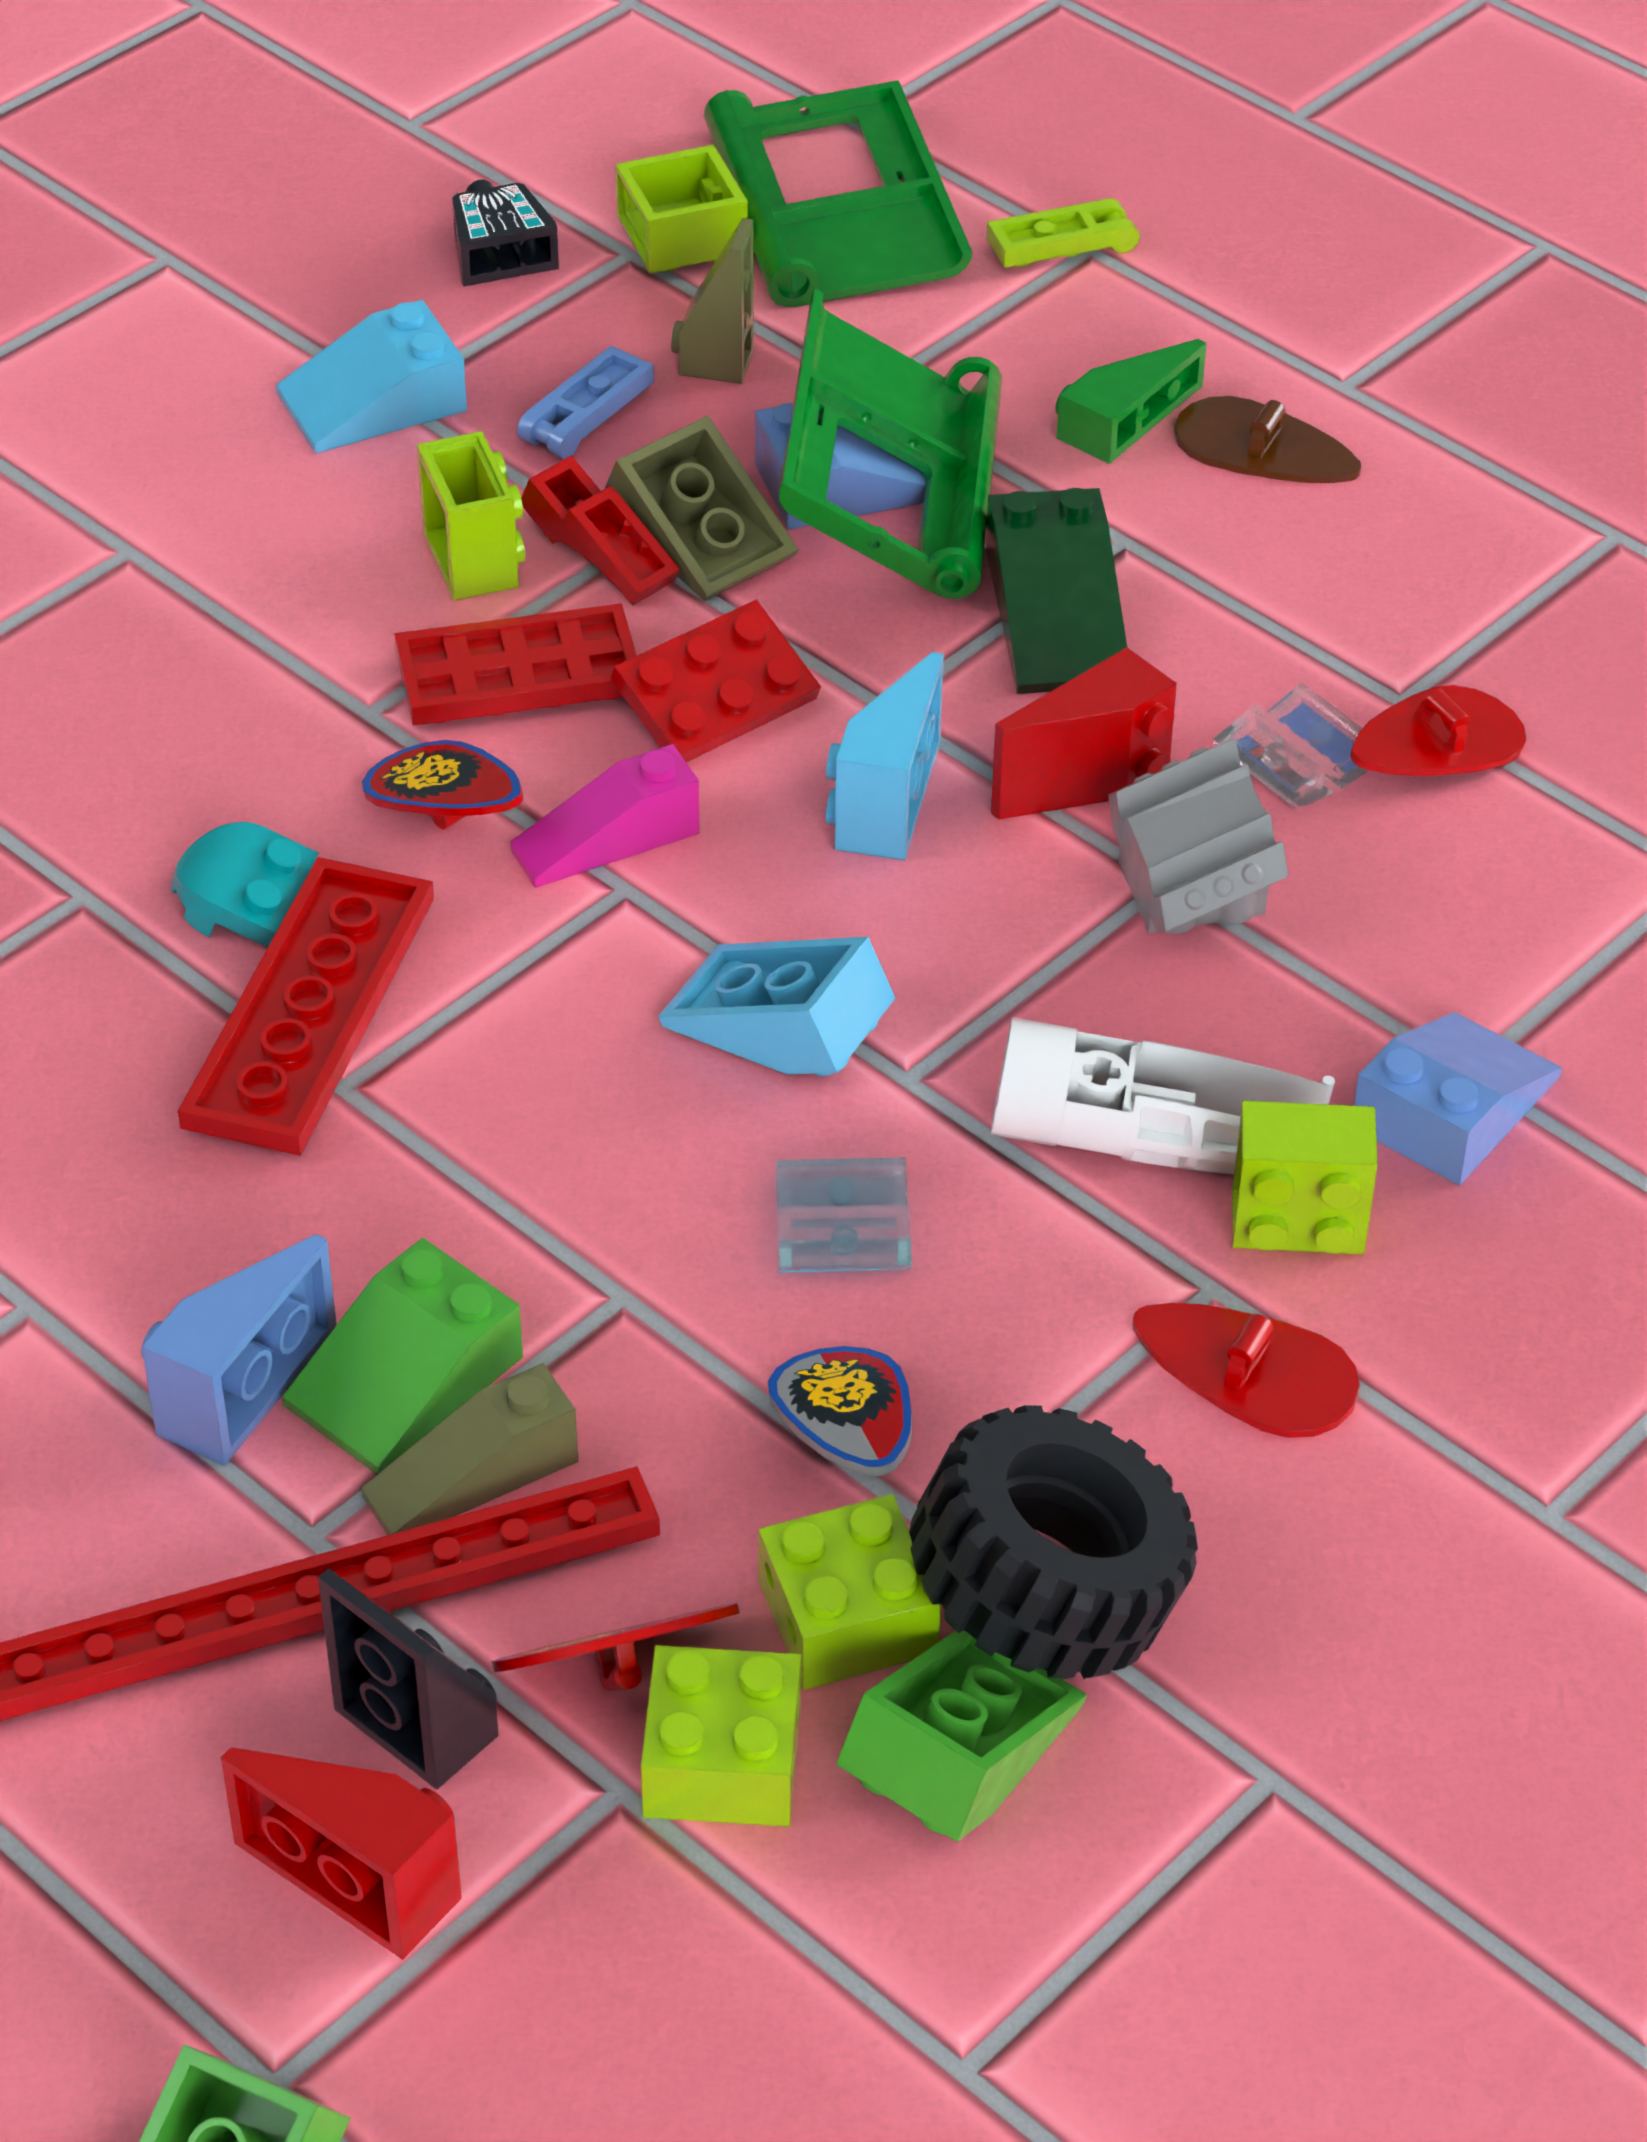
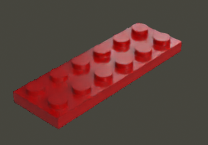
M317 857L179 1107L180 1129L301 1156L434 900L433 881Z

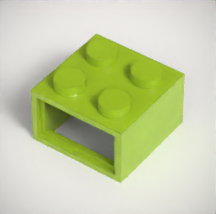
M714 145L615 164L617 217L649 273L669 272L683 266L707 261L715 262L742 218L748 219V201Z
M483 431L417 444L423 533L453 600L456 601L519 587L518 564L525 562L526 555L520 531L516 529L515 519L523 518V505L518 487L515 484L509 486L507 484V472L501 452H492Z
M1242 1100L1232 1188L1233 1248L1261 1249L1266 1251L1326 1252L1330 1254H1365L1378 1166L1375 1107Z
M893 1494L758 1529V1581L787 1653L801 1654V1687L803 1690L910 1662L939 1642L941 1604L933 1605L923 1590L921 1580L924 1575H917L910 1550L912 1546L910 1531Z
M655 1645L641 1762L643 1818L790 1827L801 1709V1654Z

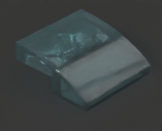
M906 1157L776 1160L779 1273L912 1270Z

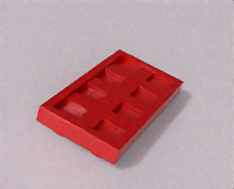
M622 603L394 633L397 659L413 726L618 699L623 697V695L610 679L614 666L637 656Z

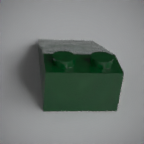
M1069 488L1066 490L1043 492L1016 491L1009 494L988 495L986 552L1017 694L1051 692L1127 647L1109 525L1100 488Z

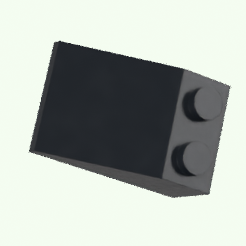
M328 1568L318 1577L334 1710L438 1790L499 1736L496 1692L487 1678L473 1668L465 1670L446 1656L438 1642L429 1633L422 1629L412 1630L389 1611Z

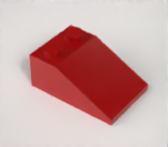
M1126 647L995 724L991 814L1000 820L1109 801L1108 794L1134 783L1135 778L1146 773L1154 774L1161 771L1164 765L1171 762L1170 755L1177 683Z
M234 1747L229 1748L221 1756L234 1843L403 1960L462 1899L454 1813L449 1804L435 1791L429 1788H421L419 1790L397 1774Z

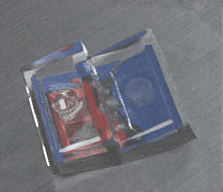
M1302 682L1268 711H1265L1258 704H1254L1213 738L1215 746L1226 740L1236 738L1240 766L1248 764L1249 773L1294 809L1333 794L1369 771L1358 767L1350 758V751L1357 734L1362 728Z

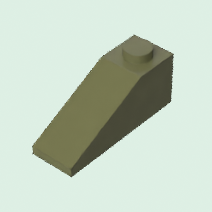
M742 218L692 298L684 320H676L674 324L671 350L673 353H679L680 376L743 383L754 353L753 219Z
M541 1363L481 1389L361 1487L362 1497L387 1535L460 1515L577 1463L576 1409L546 1366Z

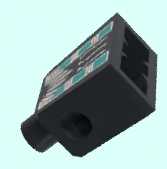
M477 180L467 187L466 192L457 193L452 197L455 244L463 286L559 269L557 224L524 184L512 183L494 187L488 180Z

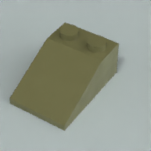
M709 416L699 419L616 460L605 488L611 485L681 569L678 577L704 601L795 556L799 551Z

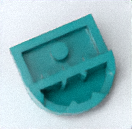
M249 822L229 823L207 832L184 852L172 875L171 893L178 894L185 907L184 919L201 934L210 937L217 923L268 948L319 853L261 825Z

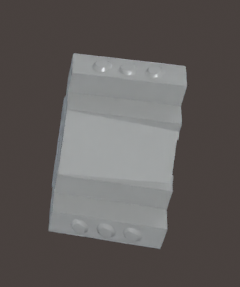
M1236 738L1226 740L1209 749L1205 747L1190 753L1189 758L1183 761L1174 760L1164 765L1161 771L1154 774L1146 773L1135 778L1134 783L1108 794L1113 829L1120 843L1119 864L1148 933L1180 934L1191 930L1196 925L1214 922L1231 925L1244 923L1253 916L1265 914L1270 885L1288 877L1283 841L1275 842L1271 813H1267L1259 801L1252 785L1253 781L1250 777L1248 764L1240 766Z

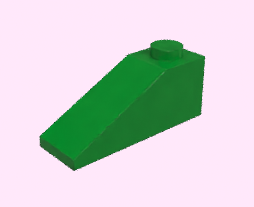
M1195 339L1090 369L1072 385H1067L1058 396L1055 411L1058 414L1056 439L1110 464L1203 387L1207 343L1200 339Z

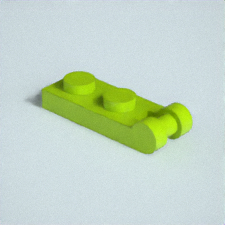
M1112 198L988 221L986 239L1003 267L1006 268L1026 266L1032 262L1058 257H1073L1080 253L1112 247L1118 253H1126L1135 248L1139 243L1140 234L1133 222L1127 219L1126 212L1118 200Z

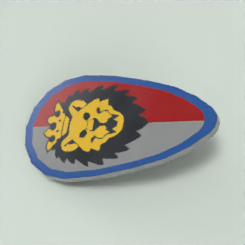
M849 1346L815 1349L794 1356L775 1369L769 1378V1399L772 1407L791 1430L824 1458L846 1469L867 1476H882L896 1470L906 1456L912 1440V1411L909 1388L901 1367L888 1355L869 1348Z

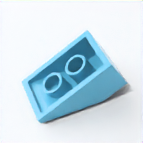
M423 300L412 303H400L393 308L372 313L276 384L279 398L315 453L467 411L464 358Z
M931 652L848 721L841 744H831L827 759L826 778L835 780V788H831L828 796L826 823L835 825V850L899 860L906 859L940 746L944 654Z
M869 937L718 944L658 1018L664 1028L781 1073L828 1076L838 1073L847 1065L850 1056L867 1034L877 1026L878 1020L895 1000V996Z

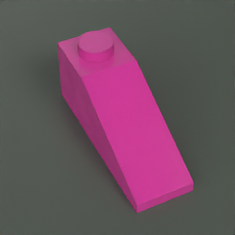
M673 744L618 761L510 842L511 852L536 888L699 834V780Z

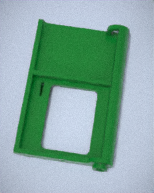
M899 80L809 97L799 96L793 100L753 107L750 98L745 93L737 90H725L717 93L708 101L704 110L707 127L715 148L748 201V219H753V251L770 297L776 304L783 307L809 305L814 288L824 293L823 302L947 279L961 273L970 263L972 257L971 247ZM843 123L856 124L860 129L883 186L786 204L762 140L768 137Z
M814 288L810 299L779 486V501L783 509L793 517L936 595L947 599H960L971 595L977 590L981 582L987 528L988 495H990L1002 388V374L994 363L985 358L967 357L959 360L943 377L829 313L822 304L824 293ZM966 373H982V377L971 391L966 390L961 385L960 379ZM837 425L914 466L925 475L926 487L918 550L889 535L883 528L873 526L826 500Z

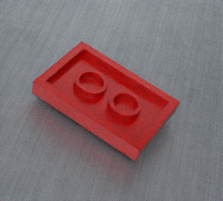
M757 599L614 666L610 678L659 747L673 744L685 762L816 700L821 689V685Z

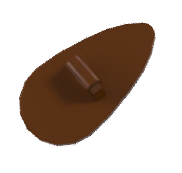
M1234 396L1208 397L1191 403L1179 413L1175 424L1174 433L1178 446L1189 457L1206 465L1232 472L1302 483L1352 481L1358 478L1361 472L1360 461L1348 448L1332 436L1285 413L1284 406L1277 400H1270L1264 405L1251 399Z

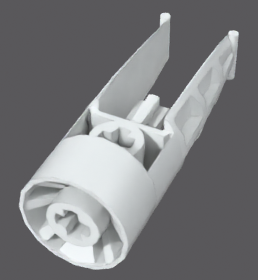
M1012 1017L1000 1074L991 1135L1050 1146L1061 1145L1117 1155L1125 1160L1153 1165L1234 1175L1242 1100L1329 1105L1335 1079L1331 1076H1324L1322 1082L1318 1083L1272 1068L1151 1041L1134 1042L1079 1032L1075 1028Z

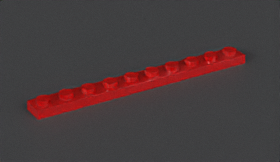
M636 1466L0 1642V1721L324 1630L318 1577L328 1568L387 1611H393L660 1536V1518L639 1468Z

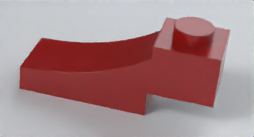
M572 455L528 480L521 496L522 505L552 544L558 541L565 543L590 561L620 590L632 606L676 580L681 569L611 485L601 491Z

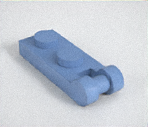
M611 345L526 411L518 424V437L532 445H539L541 443L547 445L548 451L561 459L573 456L583 438L654 383V365Z

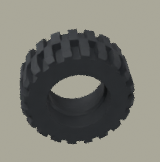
M1024 1405L1015 1408L1013 1413L1009 1408L983 1415L981 1419L970 1422L960 1430L954 1442L949 1445L917 1504V1509L910 1525L909 1534L912 1541L910 1550L917 1575H924L921 1582L923 1590L933 1605L940 1603L945 1609V1621L958 1633L965 1630L976 1639L975 1647L991 1657L997 1652L1011 1659L1010 1666L1028 1673L1035 1670V1668L1047 1670V1676L1050 1678L1069 1679L1075 1677L1077 1672H1080L1083 1679L1110 1674L1112 1670L1126 1668L1137 1661L1143 1651L1150 1648L1193 1577L1197 1565L1195 1553L1198 1550L1194 1522L1189 1521L1191 1518L1189 1506L1182 1492L1174 1493L1172 1490V1477L1161 1464L1155 1466L1145 1458V1449L1132 1439H1129L1126 1443L1111 1433L1112 1427L1098 1420L1092 1423L1077 1419V1412L1061 1408L1052 1411V1413L1044 1412L1042 1406ZM1037 1531L1042 1532L1056 1539L1071 1551L1066 1550L1052 1543L1051 1541L1047 1540L1042 1535H1040Z

